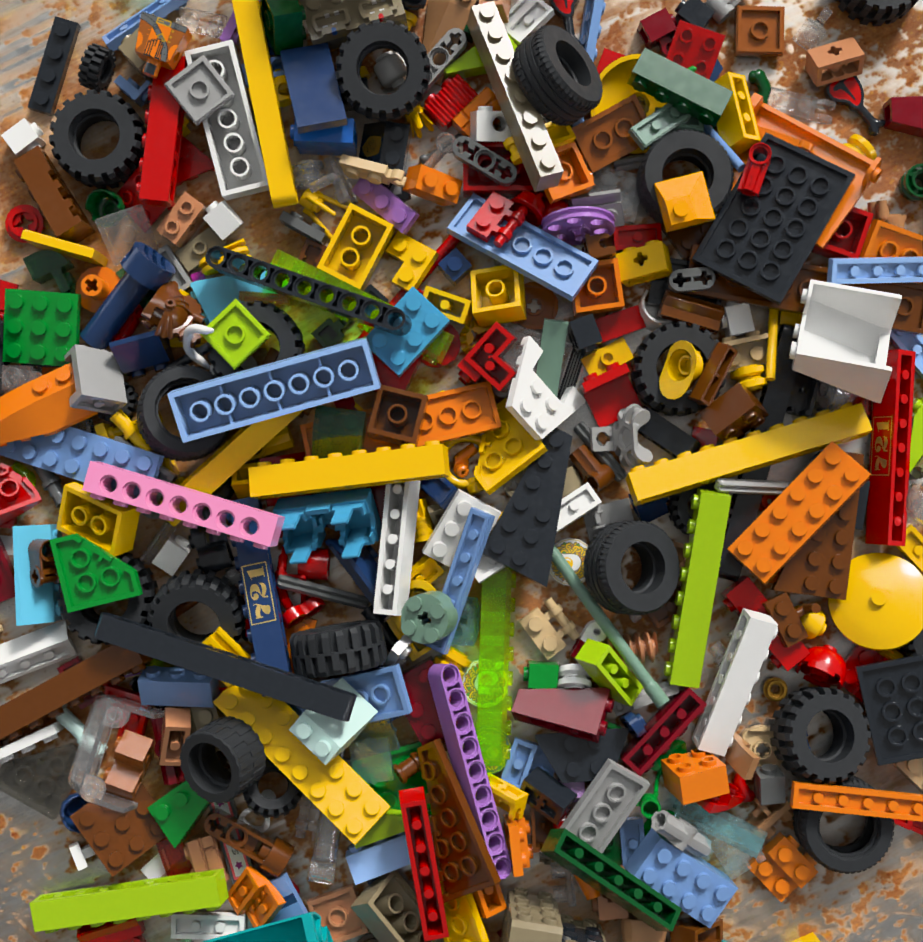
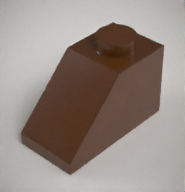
M694 918L678 920L673 932H669L671 942H721L723 939V919L717 918L711 928H708Z

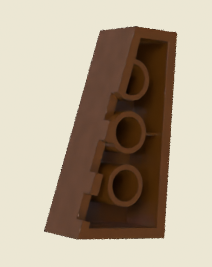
M36 146L13 160L18 168L15 170L16 174L23 183L26 182L29 188L28 193L39 205L43 217L49 223L58 239L77 244L96 232L51 159L42 148Z

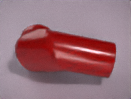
M735 772L732 784L739 789L738 793L745 797L743 802H752L755 798L754 791L750 790L746 780Z

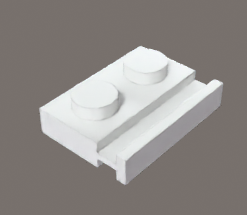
M519 0L510 9L509 22L503 23L507 34L519 46L555 15L554 9L543 0Z

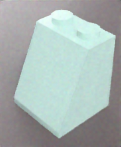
M343 678L336 682L333 687L357 695L349 721L337 720L306 709L289 729L325 765L350 746L378 713Z

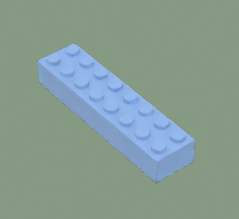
M366 336L175 389L167 395L182 442L185 443L380 389L381 383Z

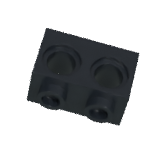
M593 313L569 322L567 335L575 355L581 353L582 357L595 353L603 340Z

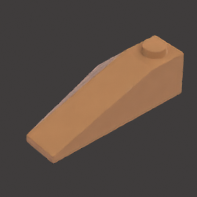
M428 0L423 39L427 54L450 29L459 28L464 32L471 6L479 5V0ZM453 36V37L451 38V40H452L453 43H452V45H451L449 48H447L446 45L443 46V48H445V49L449 52L450 55L453 54V52H451L450 48H451L455 43L458 44V45L461 44V41H460V37H461V36H459V37H457V38ZM437 53L433 58L434 64L439 66L443 65L446 61V55L443 53ZM444 73L435 84L441 86L444 80Z

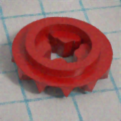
M27 204L18 205L11 209L5 220L7 233L11 238L20 243L27 242L21 238L22 232L25 229L19 227L24 223V217L31 222L28 225V230L41 234L42 230L45 229L44 218L39 210Z

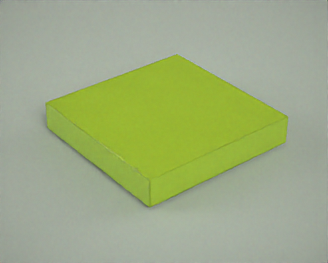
M237 299L233 300L207 325V327L214 328L212 334H201L234 370L240 367L272 336Z

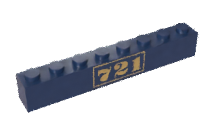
M247 497L233 500L234 502L263 510L261 499ZM229 513L227 515L228 523L233 524L234 518ZM252 520L249 524V530L255 534L258 526ZM231 540L232 546L236 547L238 555L234 557L235 567L237 571L241 572L242 580L238 581L241 595H245L246 604L243 605V614L245 619H249L250 629H247V637L249 643H253L255 652L251 654V660L292 673L270 547H268V550L254 547V542L245 540L244 543Z

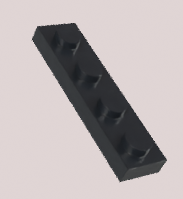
M55 16L29 100L28 108L30 110L54 116L81 28L79 23Z

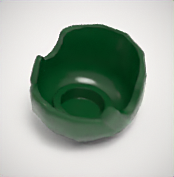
M101 188L93 190L87 196L85 209L90 212L93 222L104 227L116 226L124 218L125 204L120 195L109 189Z

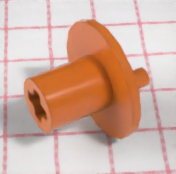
M102 266L92 267L83 272L76 283L75 290L76 294H81L82 307L91 313H96L121 279L119 275L108 267Z

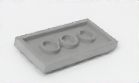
M608 758L560 828L567 829L594 849L603 853L649 788L650 783L643 777Z

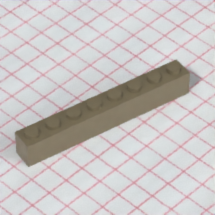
M495 2L471 6L467 22L468 29L534 192L556 187L564 170L541 114L530 104L517 83L512 67L515 51Z

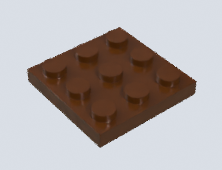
M142 783L133 801L103 791L69 816L112 877L166 837L147 809L155 801Z

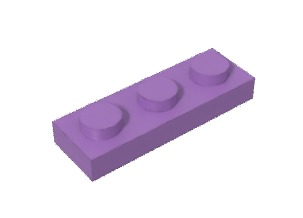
M360 178L351 190L385 220L393 224L402 234L406 235L420 216L382 183L375 185L366 179Z

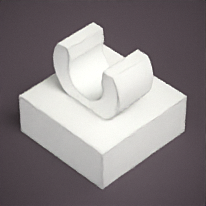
M78 841L69 845L78 871L88 867L85 859L96 854L91 846L88 844L81 848Z

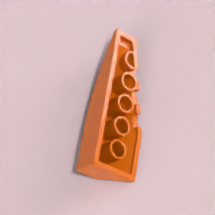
M72 362L31 380L0 397V447L7 446V443L17 440L24 442L31 440V437L39 435L46 437L56 434L98 414L95 411L70 407L69 398L76 392Z

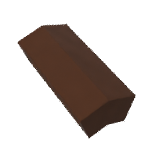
M666 289L657 317L676 323L686 322L687 325L694 323L700 325L699 329L701 330L707 329L711 333H716L719 331L725 311L724 306L681 293H674Z
M717 342L687 399L699 405L710 407L738 351L729 344Z

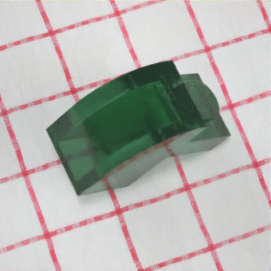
M53 250L37 251L23 258L34 281L44 284L55 279L61 293L76 294L74 287L76 280L71 272H68L76 267L68 258Z

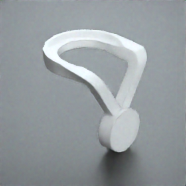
M266 789L261 793L265 798L276 799V795L272 790ZM251 808L245 809L240 814L239 820L261 833L270 827V817L265 818L262 826H254L247 822L245 816L253 811Z

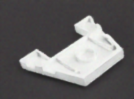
M531 336L523 337L521 341L523 350L521 356L517 357L516 365L518 370L516 378H512L505 408L535 440H540L580 408L586 400L574 386L567 387L560 400L552 393L533 371L543 350Z

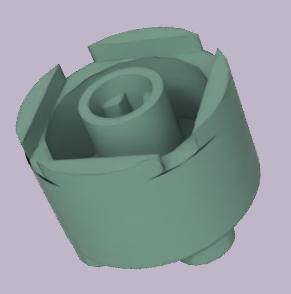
M428 591L410 597L402 608L401 630L417 643H434L453 632L458 620L457 609L454 608L450 597L443 592Z

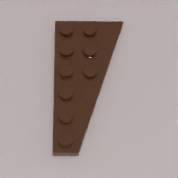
M846 452L863 467L864 454ZM860 489L781 569L771 590L846 600Z

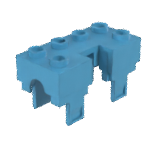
M371 488L279 498L272 510L274 514L285 517L281 531H283L282 539L286 554L293 553L290 564L307 563L311 552L322 546L326 536L324 529L327 524L335 525V531H340L338 541L340 545L345 547L342 559L358 558L364 545L374 544L376 541H379L381 536L382 523Z

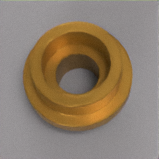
M771 677L764 682L763 693L767 699L777 702L784 699L787 695V684L781 678ZM773 685L778 686V691L776 693L771 692V687Z

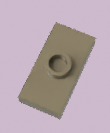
M209 227L174 253L187 271L191 273L199 267V261L206 256L208 249L213 246L223 247L228 244Z

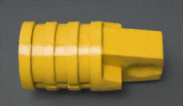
M425 498L418 501L414 543L428 541L433 532V525Z

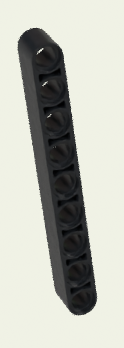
M213 246L206 253L205 259L207 264L226 276L397 336L406 335L411 329V319L397 307L221 246ZM224 256L223 261L218 264V260ZM245 264V268L239 272L240 266ZM267 271L265 278L260 280L261 274ZM289 278L288 284L282 287L283 281ZM311 286V291L304 295V290ZM333 293L332 301L326 303L327 296ZM356 301L355 308L348 311L349 304ZM379 309L378 316L371 319L372 311ZM402 317L401 324L393 327L394 320Z

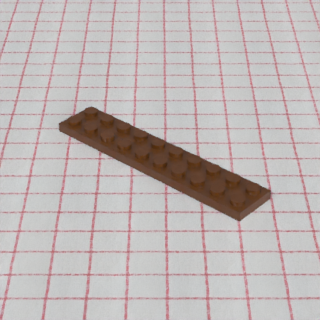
M693 244L691 246L687 268L702 267L692 262V258L700 245ZM804 264L781 305L716 273L715 282L708 290L683 294L803 314L804 304L800 303L803 289L809 288L811 279L827 282L828 268ZM704 273L699 278H694V281H702L703 285L710 280L709 277L704 276ZM911 282L841 284L902 295L892 330L923 335L922 284Z

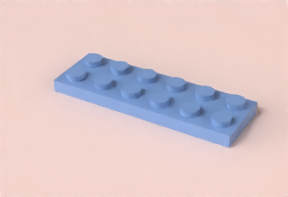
M473 193L448 225L447 233L562 297L573 301L597 268L599 260L527 221H524L520 227L514 230L511 240L508 243H504L501 248L494 245L493 241L496 239L494 236L488 242L481 240L466 231V225L486 201V199ZM504 220L500 227H505L508 222Z
M399 663L321 681V683L333 686L343 678L378 711L370 722L410 714L413 711ZM287 703L299 716L306 710Z

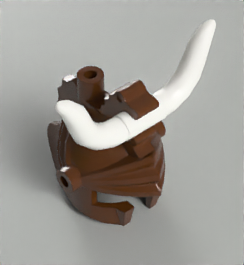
M176 281L163 284L142 311L141 316L146 318L147 321L142 320L141 324L149 330L156 326L155 336H161L164 339L167 337L169 339L177 337L179 342L183 341V349L189 358L209 370L210 365L206 359L194 350V347L201 343L200 334H212L214 328L203 325L206 317L202 315L201 305L198 304L197 299L192 298L190 295H182Z

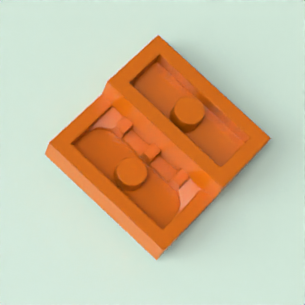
M251 866L244 869L228 892V901L237 916L245 913L253 927L271 923L286 903L274 885Z

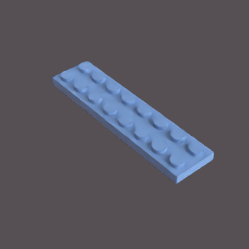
M72 426L50 436L39 435L31 437V440L21 442V440L7 443V446L0 447L1 456L81 482L85 481L90 461L107 463L158 479L159 469L164 459L163 455ZM115 479L111 482V489L114 491L117 486ZM136 486L133 491V494L136 498L140 494L138 486Z

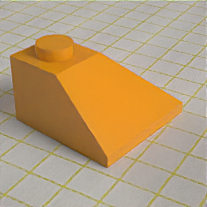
M703 171L654 183L666 232L715 220Z

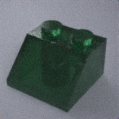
M316 406L312 430L311 456H319V459L328 458L327 454L342 453L343 456L352 455L351 451L363 450L368 420L366 412Z

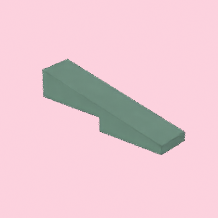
M544 318L539 345L543 352L536 363V374L557 397L569 322Z

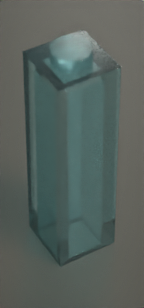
M677 798L674 802L673 808L676 809L674 816L682 817L691 825L754 858L758 857L768 835L767 832L727 811L708 813L696 802L683 805Z

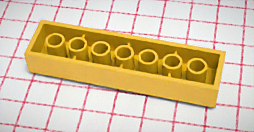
M232 684L213 701L227 717L232 716L236 719H241L253 728L254 732L260 737L259 739L264 746V753L267 758L354 845H357L391 809V806L339 755L325 765L289 731L290 727L300 716L286 702L271 697L265 698L262 697V694Z

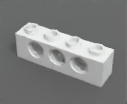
M478 106L477 111L470 112V138L476 142H503L512 136L502 110L493 111V106ZM542 116V119H544L546 123L550 122ZM495 118L501 122L499 131L493 128V120Z

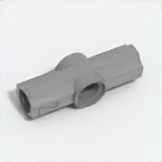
M665 810L656 811L651 817V827L679 850H687L699 858L708 856L711 852L712 841L682 817L678 819Z

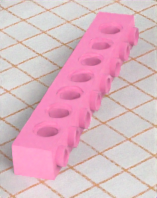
M90 461L82 490L90 492V497L105 500L107 497L114 500L113 504L121 507H128L130 504L136 506V511L151 514L152 511L159 513V518L174 521L175 518L183 520L182 525L196 529L198 525L206 527V532L220 536L221 532L229 534V539L236 542L244 543L245 540L254 542V547L268 550V547L278 545L285 517L98 461ZM113 479H115L117 483L116 489L114 491L111 489V482ZM136 486H138L140 490V494L137 498L133 494L134 488ZM158 493H161L163 496L161 505L156 501ZM181 500H184L187 505L184 512L179 508ZM206 506L210 510V516L207 520L202 515V511ZM229 513L234 518V522L230 527L226 524V516ZM252 520L258 526L255 534L249 530V524Z

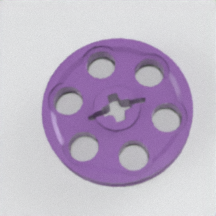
M575 206L548 214L542 219L541 227L543 231L569 245H580L586 234L592 236L607 233L611 236L615 231V218L610 211L603 208Z

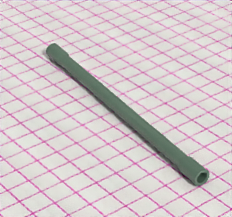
M554 544L552 562L637 677L655 706L659 708L670 699L659 684L650 676Z

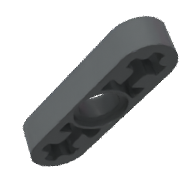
M467 136L458 137L454 141L453 155L457 160L501 186H510L515 182L517 169L514 164ZM464 144H468V150L473 154L475 149L479 150L474 155V160H470L471 154L466 151L460 154L458 145L464 146ZM482 155H487L491 158L492 163L489 167L483 168L479 166L478 158ZM499 162L498 169L502 171L509 169L510 176L512 177H506L505 179H502V173L496 169L494 174L491 173V171L495 167V163Z

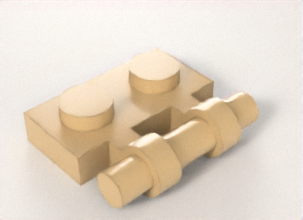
M552 597L544 601V604L549 609L544 614L536 607L519 620V623L547 660L567 646L562 640L563 636L568 634L572 641L580 636L575 629L576 625L574 622L568 620L562 612V606L559 603L556 604ZM552 617H555L562 626L557 631L548 621Z

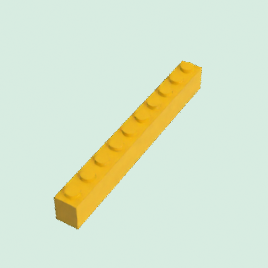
M850 402L839 406L838 410L830 412L829 409L816 413V417L807 419L806 416L793 420V424L784 426L783 423L770 427L769 431L763 433L760 430L748 433L746 438L738 440L737 437L723 441V445L716 447L714 444L706 445L700 448L699 452L691 454V451H686L678 454L677 458L668 461L667 458L655 461L653 466L646 468L644 465L636 466L630 469L625 480L635 506L714 483L717 478L734 477L823 450L831 441L840 445L863 438L873 429L862 403L853 405Z

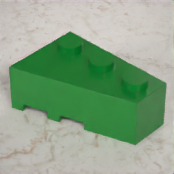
M185 780L147 809L172 846L176 848L189 836L191 830L201 819L211 802L198 796Z

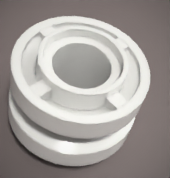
M565 664L559 667L558 676L561 679L558 680V688H592V682L588 680L591 677L580 664Z

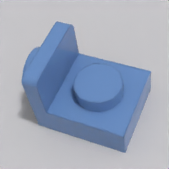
M119 75L114 80L117 87L141 108L144 104L150 103L148 100V87L152 86V83L149 80H146L141 87L130 77L126 80Z

